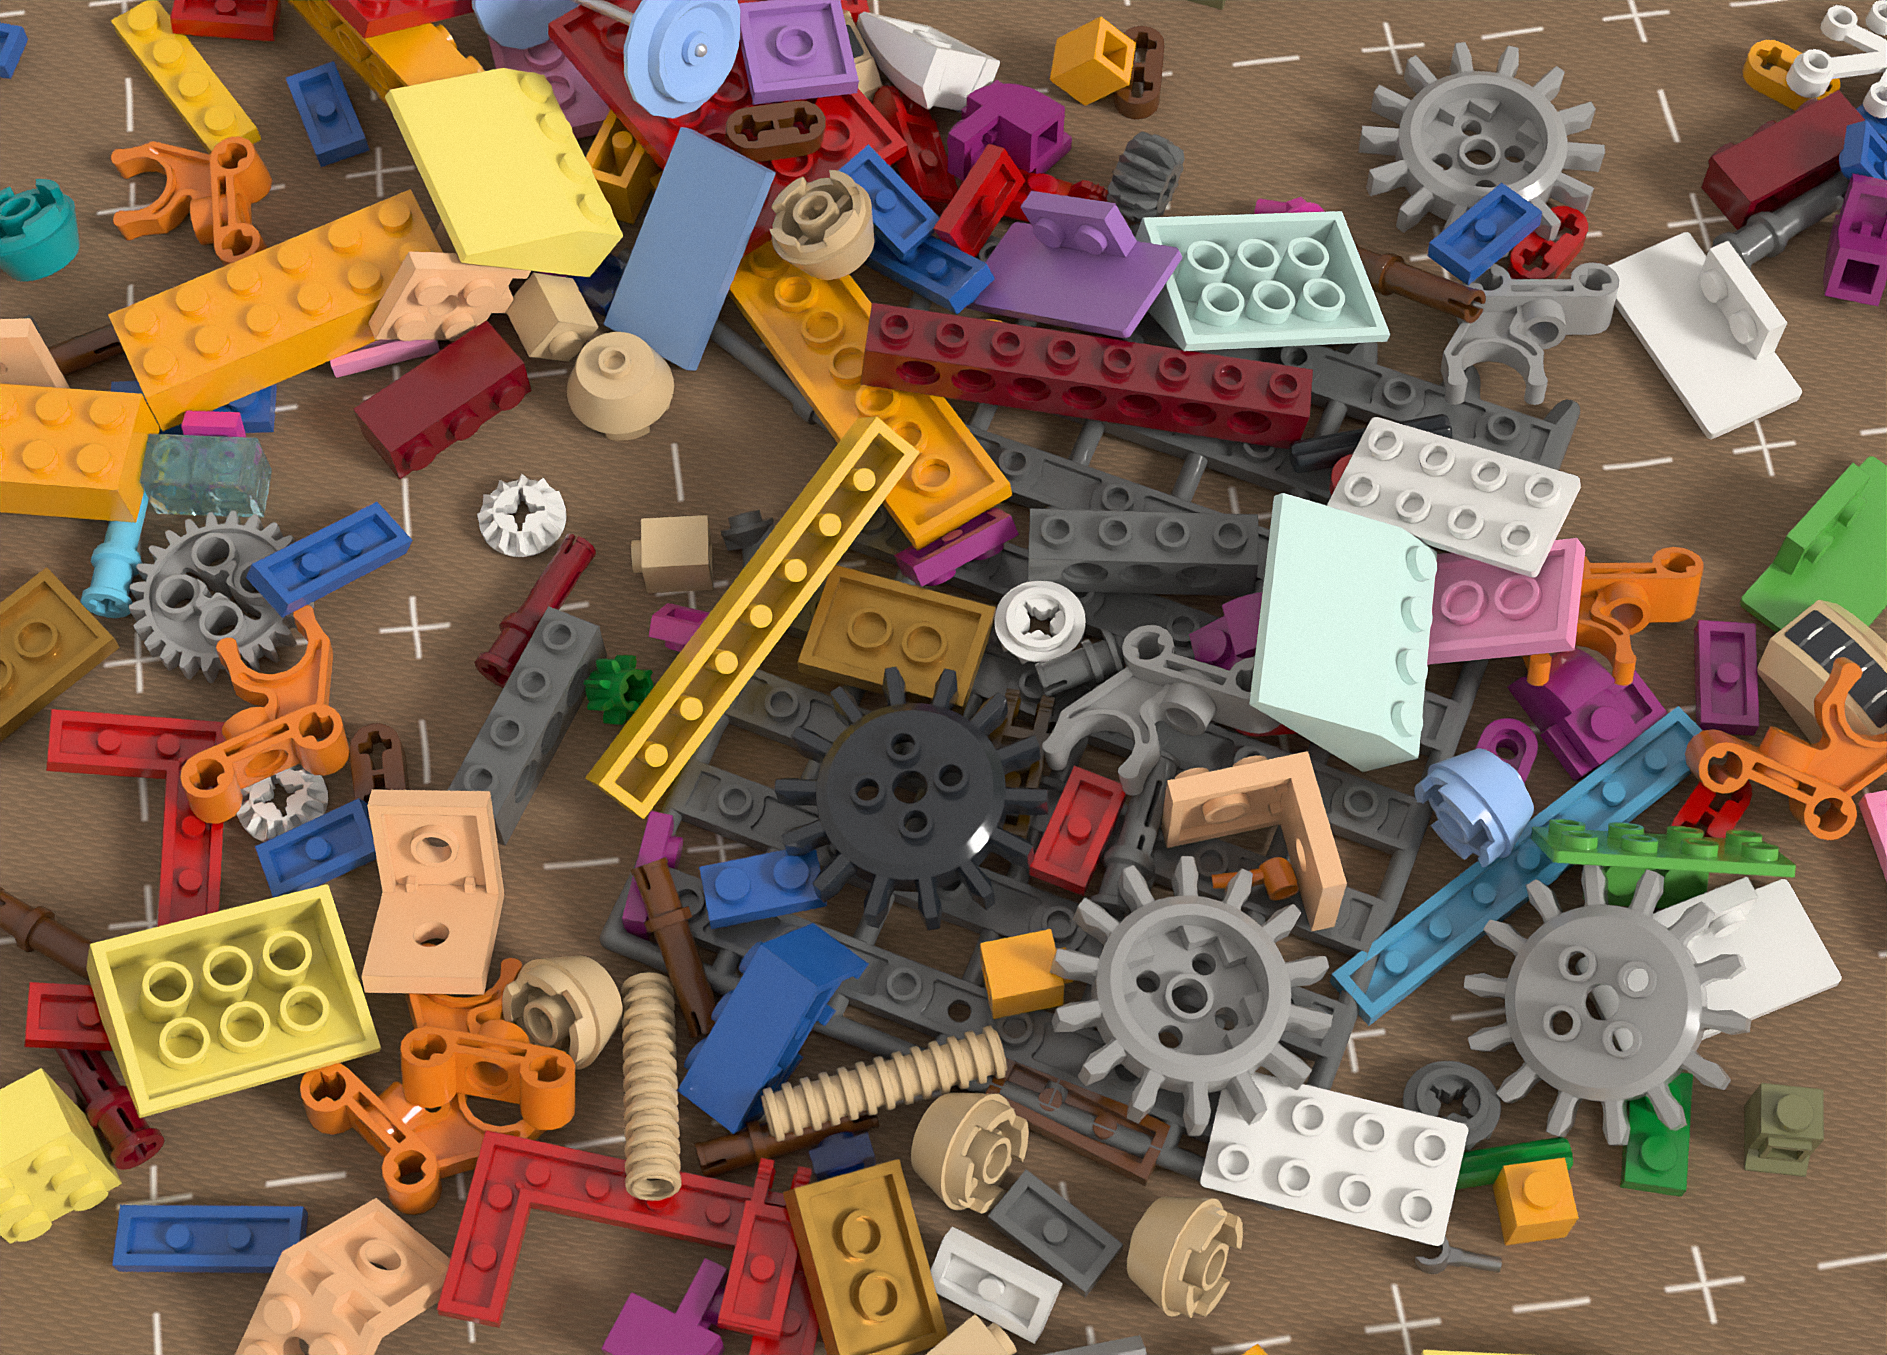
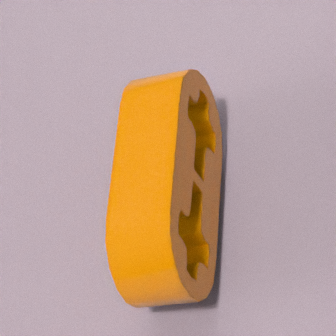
M1763 40L1751 47L1742 70L1743 78L1750 87L1795 111L1803 103L1812 99L1795 93L1786 81L1789 69L1795 58L1802 54L1801 52L1775 40ZM1767 62L1775 65L1770 70L1762 68ZM1840 78L1832 79L1824 94L1816 98L1821 100L1838 91L1841 86Z

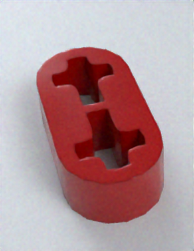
M1560 205L1551 208L1561 221L1558 231L1566 227L1572 233L1563 234L1555 243L1540 237L1535 231L1531 232L1511 252L1507 266V272L1511 279H1556L1584 246L1588 233V221L1585 215L1578 209ZM1539 255L1544 258L1541 269L1535 267L1528 271L1523 268L1524 264H1532Z
M1749 780L1746 781L1743 787L1732 793L1730 800L1725 802L1719 812L1710 808L1716 792L1707 788L1700 781L1674 818L1671 826L1695 828L1700 822L1708 827L1703 837L1725 838L1726 831L1735 828L1750 804L1753 795Z

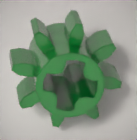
M616 655L615 659L598 658L596 660L597 669L590 674L588 679L584 680L583 684L586 685V696L589 701L586 707L588 710L604 711V724L623 725L625 720H629L654 688L651 679L652 670L635 669L637 659L634 655Z

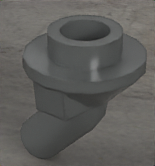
M760 509L728 517L730 528L720 531L728 551L742 548L743 569L774 529L773 517L762 519Z

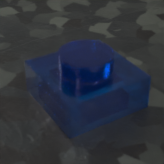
M609 253L590 277L568 275L566 278L574 279L587 306L606 318L627 263Z
M852 1132L837 1133L820 1141L819 1148L809 1151L816 1182L876 1166L875 1154L868 1133L855 1137Z

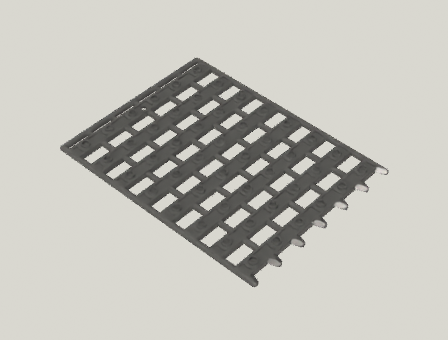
M990 235L976 258L986 262L1001 241V238ZM914 292L907 308L929 311L933 301ZM1148 311L1130 337H1117L1122 339V341L1181 349ZM1016 318L1014 324L1036 327L1037 322ZM1377 342L1342 344L1337 351L1320 345L1194 351L1313 369L1311 404L1324 408L1313 437L1338 433L1345 415L1369 423L1374 417L1392 422H1400L1444 414L1449 418L1453 440L1559 471L1581 412L1577 402L1566 399L1556 404L1549 414L1541 420L1481 400L1480 376L1473 365L1464 370L1465 376L1468 379L1464 402L1457 405L1449 404L1444 400L1446 390L1444 380L1440 385L1377 365ZM977 402L967 424H965L1009 481L1012 496L1006 500L1030 509L1223 514L1191 502L1205 468L1279 493L1289 494L1326 506L1331 498L1329 485L1334 467L1305 473L1294 472L1289 458V449L1053 414L1083 425L1069 458L1065 459L988 432L989 425L999 405ZM1103 432L1185 460L1171 494L1169 495L1088 467ZM881 503L848 549L898 566L894 555L912 546V543ZM1258 526L1259 566L1254 593L1263 592L1270 530ZM1005 542L1004 548L998 554L983 560L973 559L955 569L956 573L952 578L943 583L1000 603L1001 599L1011 589L1028 582L1029 546L1028 549ZM900 568L898 569L894 580L915 586L916 583L902 575ZM824 583L820 584L784 632L785 634L805 641L825 587ZM1072 592L1079 599L1084 609L1086 619L1084 633L1103 640L1100 629L1107 627L1118 642L1122 655L1124 639L1131 631L1141 626L1155 625L1166 629L1171 634L1177 655L1195 660L1189 634L1219 619L1217 616L1155 594ZM993 624L963 716L970 719L985 701L997 692L1005 697L1007 688L1020 690L1021 707L1016 718L1035 725L1036 708L1042 696L1045 695L1034 664L1039 662L1028 661L1022 665L1018 657L1009 651L1004 652L1001 642L995 633V624ZM1489 659L1464 661L1450 699L1424 691L1423 727L1420 735L1419 754L1428 756V760L1420 781L1428 775L1430 765L1454 757ZM757 669L679 772L660 813L673 815L674 830L672 836L675 835L680 822L684 821L763 851L766 854L786 850L781 835L795 827L819 819L817 806L780 804L775 789L709 765L728 724L793 748L794 744L791 735L797 726L814 731L831 742H834L847 728L836 717L831 696ZM1113 672L1105 675V681L1116 675V673ZM1095 680L1052 695L1056 700L1050 731L1054 730L1063 709L1102 683L1096 684ZM844 684L843 689L855 698L859 707L866 690ZM859 707L865 715L872 712L867 709ZM1164 721L1155 723L1161 750L1171 753L1180 761L1175 777L1181 772L1193 768H1206L1209 772L1230 768L1239 760L1250 756H1265L1268 760L1294 754L1219 727V723L1210 721L1205 732L1197 736L1176 731ZM1106 730L1091 733L1080 739L1071 749L1067 766L1064 769H1052L1049 777L1042 775L1039 789L1048 790L1049 809L1047 815L1032 817L1027 841L1033 846L1034 855L1073 767H1078L1087 744L1128 759L1134 748V743L1129 737L1120 732ZM1311 741L1307 751L1332 834L1392 855L1378 894L1374 897L1346 886L1335 926L1312 932L1300 890L1291 897L1271 900L1264 884L1251 886V893L1241 906L1240 911L1251 917L1259 925H1262L1276 911L1294 904L1301 914L1292 928L1291 934L1353 957L1361 951L1367 952L1368 955L1372 942L1387 932L1392 925L1434 810L1429 800L1423 804L1417 802L1415 795L1413 797L1327 766L1326 764L1331 753ZM911 742L896 744L893 751L899 755H906L913 750L914 745ZM809 759L800 779H818L821 764ZM949 772L941 778V783L946 786H955L960 783L962 776L955 772ZM916 778L905 779L897 785V787L917 794L913 803L920 801L926 795L928 789L923 781ZM1124 805L1099 861L1101 863L1106 851L1110 847L1117 845L1127 813V805ZM913 818L907 822L905 828L910 832H920L926 827L927 822L922 818ZM1161 819L1150 855L1154 860L1156 869L1153 878L1146 881L1150 892L1154 882L1173 889L1171 880L1181 856H1193L1198 871V896L1222 902L1225 888L1213 889L1212 874L1239 872L1242 868L1247 871L1259 869L1262 863L1274 857H1282L1289 861L1290 856L1281 825L1277 826L1267 854L1263 856L1216 838L1167 848L1161 828ZM829 845L816 849L821 870L836 858ZM1011 863L1006 876L978 866L990 879L994 891L996 904L987 910L971 899L967 888L960 880L937 888V894L943 909L941 920L981 934L962 979L874 946L888 914L880 927L875 928L867 925L863 913L853 937L793 914L711 929L702 880L669 867L682 907L689 906L692 917L687 919L696 945L718 953L713 965L702 962L712 991L726 995L729 991L735 990L741 976L734 973L739 962L742 961L754 944L759 941L767 942L814 923L869 964L859 979L851 977L842 981L827 1003L836 1012L826 1026L816 1021L812 1028L813 1031L891 1060L893 1052L900 1051L902 1056L909 1055L910 1048L918 1045L843 1017L848 1004L936 1038L935 1041H937L939 1046L946 1044L947 1037L955 1036L957 1041L964 1039L965 1032L973 1031L975 1035L982 1034L983 1027L991 1025L993 1030H996L999 1035L1005 1058L1059 1078L1057 1083L1047 1081L1044 1089L1054 1088L1048 1104L1038 1101L1040 1093L1008 1080L1004 1083L1003 1087L992 1083L994 1075L987 1076V1082L983 1084H978L976 1079L969 1081V1087L964 1090L985 1094L991 1084L1001 1088L999 1094L1083 1136L1143 1159L1149 1146L1158 1149L1161 1152L1157 1158L1156 1165L1197 1181L1201 1180L1205 1157L1178 1147L1182 1135L1188 1136L1183 1119V1093L1159 1088L1155 1104L1147 1114L1171 1126L1162 1149L1151 1145L1154 1137L1117 1123V1130L1115 1131L1094 1123L1098 1115L1064 1103L1069 1092L1059 1084L1061 1079L1128 1105L1132 1092L1140 1083V1078L1122 1064L1116 1065L1103 1079L1087 1086L1078 1078L1088 1056L1106 1045L1100 1033L1094 1030L1095 1026L1086 1027L1074 1032H1054L1051 1021L1053 1014L1043 1010L997 1019L992 1018L986 988H983L985 983L980 965V943L1051 929L1056 949L1066 947L1068 950L1100 957L1104 948L1100 941L1083 931L1073 920L1079 906L1078 903L1027 885L1031 877L1029 875V868ZM630 872L600 934V944L611 952L668 973L658 944L630 934L624 929L622 916L633 878ZM856 875L847 882V884L865 891H869L871 883ZM894 891L889 902L888 913L893 902L918 910V892ZM1380 954L1374 956L1366 963L1364 961V964L1349 976L1365 995ZM1203 960L1192 962L1193 969L1198 974L1209 975L1212 973V969L1207 962ZM1141 977L1136 980L1137 986L1143 992L1152 993L1157 990L1156 984L1150 978ZM1087 983L1080 1002L1091 1000V984ZM1180 986L1172 991L1173 1003L1179 1010L1186 1013H1196L1203 1009V998L1196 989L1189 986ZM1299 986L1291 987V1004L1314 1008L1333 1015L1332 1024L1323 1039L1308 1038L1284 1031L1278 1042L1289 1052L1315 1061L1306 1085L1330 1091L1359 1014V1006L1345 990H1341L1338 1001ZM955 1004H964L971 1010V1015L964 1022H955L948 1015L949 1009ZM1224 1014L1215 1016V1022L1219 1028L1234 1029V1022L1229 1016ZM918 1046L921 1051L926 1050L925 1048ZM1056 1090L1062 1095V1104L1059 1108L1051 1106ZM1221 1090L1208 1093L1211 1113L1208 1124L1201 1136L1189 1137L1209 1144ZM1039 1103L1055 1110L1046 1111L1041 1108ZM1093 1125L1114 1132V1135L1105 1140L1099 1139L1094 1134ZM1241 1197V1198H1243V1199H1246V1200L1251 1201V1202H1253V1203H1256V1204H1258V1205L1264 1206V1207L1269 1208V1209H1271V1210H1277V1211H1279V1210H1282V1209L1285 1208V1207H1281V1206H1277V1205H1273V1204H1269V1203H1265V1202H1261V1201H1257V1200H1253V1199Z

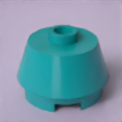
M35 179L37 189L26 190L16 195L10 186L0 191V269L14 280L34 281L52 275L69 264L79 251L80 242L74 201L69 196L63 194L60 186L55 181Z

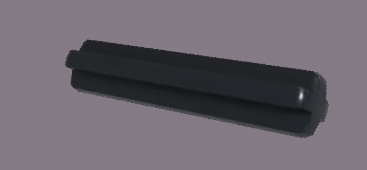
M1444 414L1396 422L1452 439V427L1448 416ZM1366 428L1293 441L1290 444L1289 458L1294 472L1305 473L1334 467L1341 458L1354 453Z

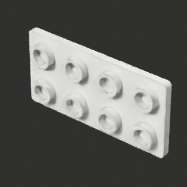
M1684 232L1608 265L1617 273L1620 279L1615 306L1707 438L1714 439L1799 400L1802 394L1801 388L1775 353L1787 322L1729 241L1710 248L1706 257L1691 234Z
M1374 417L1370 420L1327 506L1401 527L1426 545L1533 578L1538 576L1581 488L1579 477Z
M1744 877L1653 913V919L1668 928L1679 920L1687 908L1702 901L1715 912V916L1708 927L1693 937L1687 945L1696 962L1702 963L1720 954H1738L1743 957L1746 970L1732 979L1718 980L1705 986L1708 1009L1734 1010L1753 1020L1833 988L1842 979L1841 974L1796 894L1785 879L1754 890L1748 877ZM1587 957L1578 960L1575 967L1578 975L1583 974L1587 970ZM1638 968L1629 974L1628 985L1631 990L1641 991L1648 985L1649 977L1644 969ZM1600 985L1590 991L1589 996L1601 1019L1611 1018L1619 1007L1617 992L1609 985ZM1627 1028L1618 1029L1613 1035L1612 1040L1618 1051H1626L1633 1044V1035ZM1705 1030L1702 1040L1719 1034L1721 1031Z
M1254 1072L1251 1074V1077L1264 1097L1267 1111L1259 1122L1249 1126L1238 1112L1227 1089L1221 1090L1200 1180L1203 1187L1435 1246L1443 1244L1468 1134V1127L1465 1124L1302 1084L1298 1091L1282 1083L1277 1077Z

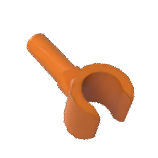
M1282 857L1271 858L1262 863L1259 869H1250L1249 871L1253 873L1252 887L1264 884L1271 900L1285 899L1298 893L1299 887L1292 865ZM1238 872L1212 874L1213 889L1226 888L1228 882Z

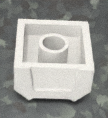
M863 12L858 17L856 27L878 67L898 89L927 110L937 106L953 109L961 113V109L966 106L968 94L982 87L989 86L994 81L1001 61L930 26Z

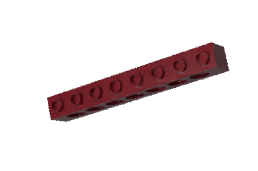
M872 303L860 385L1290 449V444L1293 441L1301 440L1310 417L1313 369Z

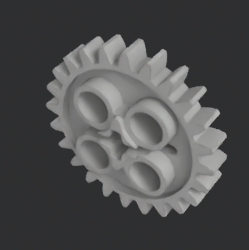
M231 510L225 524H219L213 512H209L206 517L205 527L198 529L196 524L189 518L185 520L187 534L180 537L176 533L167 530L165 534L170 545L166 549L153 545L148 548L155 563L137 564L136 568L144 582L130 584V590L137 601L129 605V610L135 620L138 621L133 626L141 640H146L144 644L153 658L160 656L167 670L171 671L180 664V669L186 679L191 680L198 670L202 668L207 681L214 683L219 670L226 669L220 662L216 645L221 639L227 637L236 640L241 660L250 669L260 673L258 659L264 655L276 663L280 661L275 648L279 643L291 647L296 646L297 643L290 631L291 628H297L293 613L282 618L260 593H252L256 588L246 578L253 563L295 543L291 535L283 537L277 523L273 522L264 528L259 516L253 514L242 525L236 511ZM219 558H227L220 565L210 566L212 562ZM186 573H194L195 575L202 578L203 582L199 579L196 580L195 578L186 575ZM207 586L211 590L215 591V594L213 596H211ZM233 596L237 605L230 601L229 598ZM192 599L186 606L174 608L180 601ZM314 602L308 604L314 608ZM242 610L246 613L248 612L254 616H257L260 619L252 620L248 616L244 615ZM236 625L230 633L216 636L224 627Z

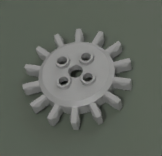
M1466 42L1455 43L1450 64L1452 75L1437 79L1415 55L1407 60L1404 80L1417 94L1412 100L1381 85L1374 91L1371 111L1399 124L1400 128L1362 126L1359 153L1393 155L1396 162L1369 170L1366 189L1369 195L1373 196L1405 186L1411 197L1404 201L1400 207L1396 227L1403 233L1416 225L1428 212L1447 220L1444 225V231L1502 182L1543 211L1540 226L1534 231L1547 241H1555L1561 221L1546 205V202L1552 198L1571 208L1578 209L1584 214L1589 206L1594 190L1593 187L1562 173V170L1599 172L1605 154V145L1567 142V135L1581 132L1591 127L1596 110L1592 102L1557 112L1550 101L1559 93L1565 72L1556 66L1543 75L1534 86L1514 78L1519 66L1517 47L1507 46L1498 60L1496 73L1474 71L1472 56ZM1471 130L1478 135L1467 136L1463 131ZM1482 150L1491 156L1492 161L1485 165H1477L1470 162L1465 154L1469 151ZM1514 156L1520 159L1521 162L1513 163L1508 161L1506 157ZM1438 164H1443L1447 166L1449 169L1443 170L1444 168H1442Z
M1181 856L1171 880L1174 897H1167L1156 901L1151 895L1145 879L1134 865L1123 869L1117 884L1121 897L1132 912L1122 922H1119L1102 907L1084 898L1077 907L1073 917L1075 923L1083 931L1104 945L1100 957L1068 949H1057L1050 973L1065 979L1091 984V1000L1071 1002L1056 1008L1051 1020L1054 1032H1074L1086 1027L1097 1026L1106 1045L1088 1056L1078 1078L1085 1086L1103 1079L1118 1064H1122L1126 1069L1139 1077L1140 1083L1129 1097L1127 1118L1136 1123H1139L1153 1108L1159 1088L1183 1093V1119L1188 1136H1201L1208 1124L1211 1113L1208 1093L1223 1089L1229 1091L1238 1112L1249 1126L1259 1122L1266 1113L1267 1106L1251 1074L1262 1066L1273 1073L1282 1083L1298 1091L1312 1070L1299 1057L1289 1052L1278 1042L1284 1031H1288L1308 1038L1323 1039L1331 1027L1333 1015L1318 1009L1291 1004V987L1311 985L1323 978L1329 968L1326 956H1307L1298 960L1284 962L1275 943L1289 935L1301 912L1294 904H1291L1276 911L1268 921L1259 925L1251 917L1240 911L1241 906L1251 893L1253 873L1243 868L1228 882L1223 901L1221 902L1198 896V871L1193 856ZM1195 960L1207 962L1212 969V973L1209 975L1198 974L1193 969L1192 962ZM1141 977L1150 978L1156 984L1157 990L1152 993L1143 992L1137 986L1136 980ZM1180 986H1189L1196 989L1203 998V1009L1196 1013H1185L1179 1010L1173 1003L1172 991ZM1219 1014L1229 1016L1234 1022V1029L1223 1030L1219 1028L1215 1022V1016ZM1162 1032L1174 1034L1179 1041V1046L1176 1048L1165 1047L1159 1040V1034Z
M1584 865L1581 878L1585 895L1584 907L1563 912L1555 892L1543 882L1535 879L1527 884L1526 888L1530 903L1540 913L1544 924L1529 939L1521 936L1513 926L1506 923L1489 920L1483 930L1494 944L1508 949L1516 958L1508 978H1496L1485 973L1465 976L1464 988L1483 998L1500 997L1505 999L1507 1022L1502 1025L1478 1030L1468 1037V1041L1472 1050L1494 1052L1514 1043L1524 1059V1064L1516 1072L1505 1078L1496 1093L1504 1102L1512 1104L1525 1098L1542 1079L1558 1089L1557 1099L1548 1114L1546 1132L1559 1137H1565L1575 1124L1580 1103L1583 1099L1602 1103L1604 1114L1603 1132L1608 1145L1620 1146L1628 1144L1630 1134L1626 1110L1627 1101L1647 1096L1653 1104L1658 1119L1670 1130L1677 1131L1686 1126L1687 1123L1683 1107L1671 1094L1668 1084L1680 1075L1683 1070L1689 1071L1703 1085L1725 1090L1729 1085L1731 1079L1722 1067L1700 1056L1697 1049L1705 1030H1718L1729 1035L1750 1032L1751 1020L1734 1010L1708 1009L1705 986L1718 980L1732 979L1746 970L1743 957L1738 954H1720L1708 961L1696 962L1687 945L1693 937L1708 927L1715 916V912L1702 901L1687 908L1679 920L1668 928L1653 919V911L1663 894L1664 877L1659 873L1646 869L1636 884L1632 903L1628 908L1609 905L1607 895L1609 880L1603 866ZM1583 953L1588 959V968L1583 974L1574 976L1568 969V961L1574 954ZM1635 969H1644L1649 977L1648 985L1641 991L1631 990L1628 985L1629 974ZM1600 985L1611 986L1619 997L1617 1012L1606 1020L1594 1019L1586 1007L1588 994L1592 989ZM1561 1012L1569 1013L1573 1019V1027L1565 1035L1557 1034L1553 1028V1020ZM1621 1028L1629 1029L1633 1035V1044L1626 1051H1618L1612 1042L1614 1033Z

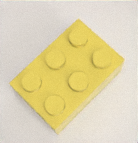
M42 1068L0 1089V1236L10 1244L15 1241H29L41 1236L51 1228L52 1221L73 1210L83 1211L100 1204L107 1198L108 1191L122 1184L97 1130L91 1127L86 1118L87 1116Z

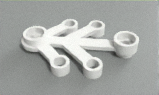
M1887 0L1876 1L1866 17V25L1874 33L1856 25L1857 16L1851 9L1840 5L1833 6L1828 10L1821 23V30L1824 35L1832 40L1844 41L1867 53L1831 58L1821 50H1808L1795 58L1786 76L1787 84L1800 96L1816 98L1824 94L1832 79L1884 72L1881 80L1874 83L1863 100V106L1872 116L1887 118V40L1874 34L1887 35Z

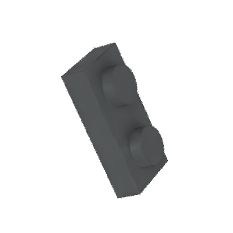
M1028 1170L1022 1173L988 1215V1223L1084 1298H1086L1123 1251V1244Z

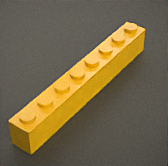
M878 417L857 418L585 779L630 813L645 819L920 452Z

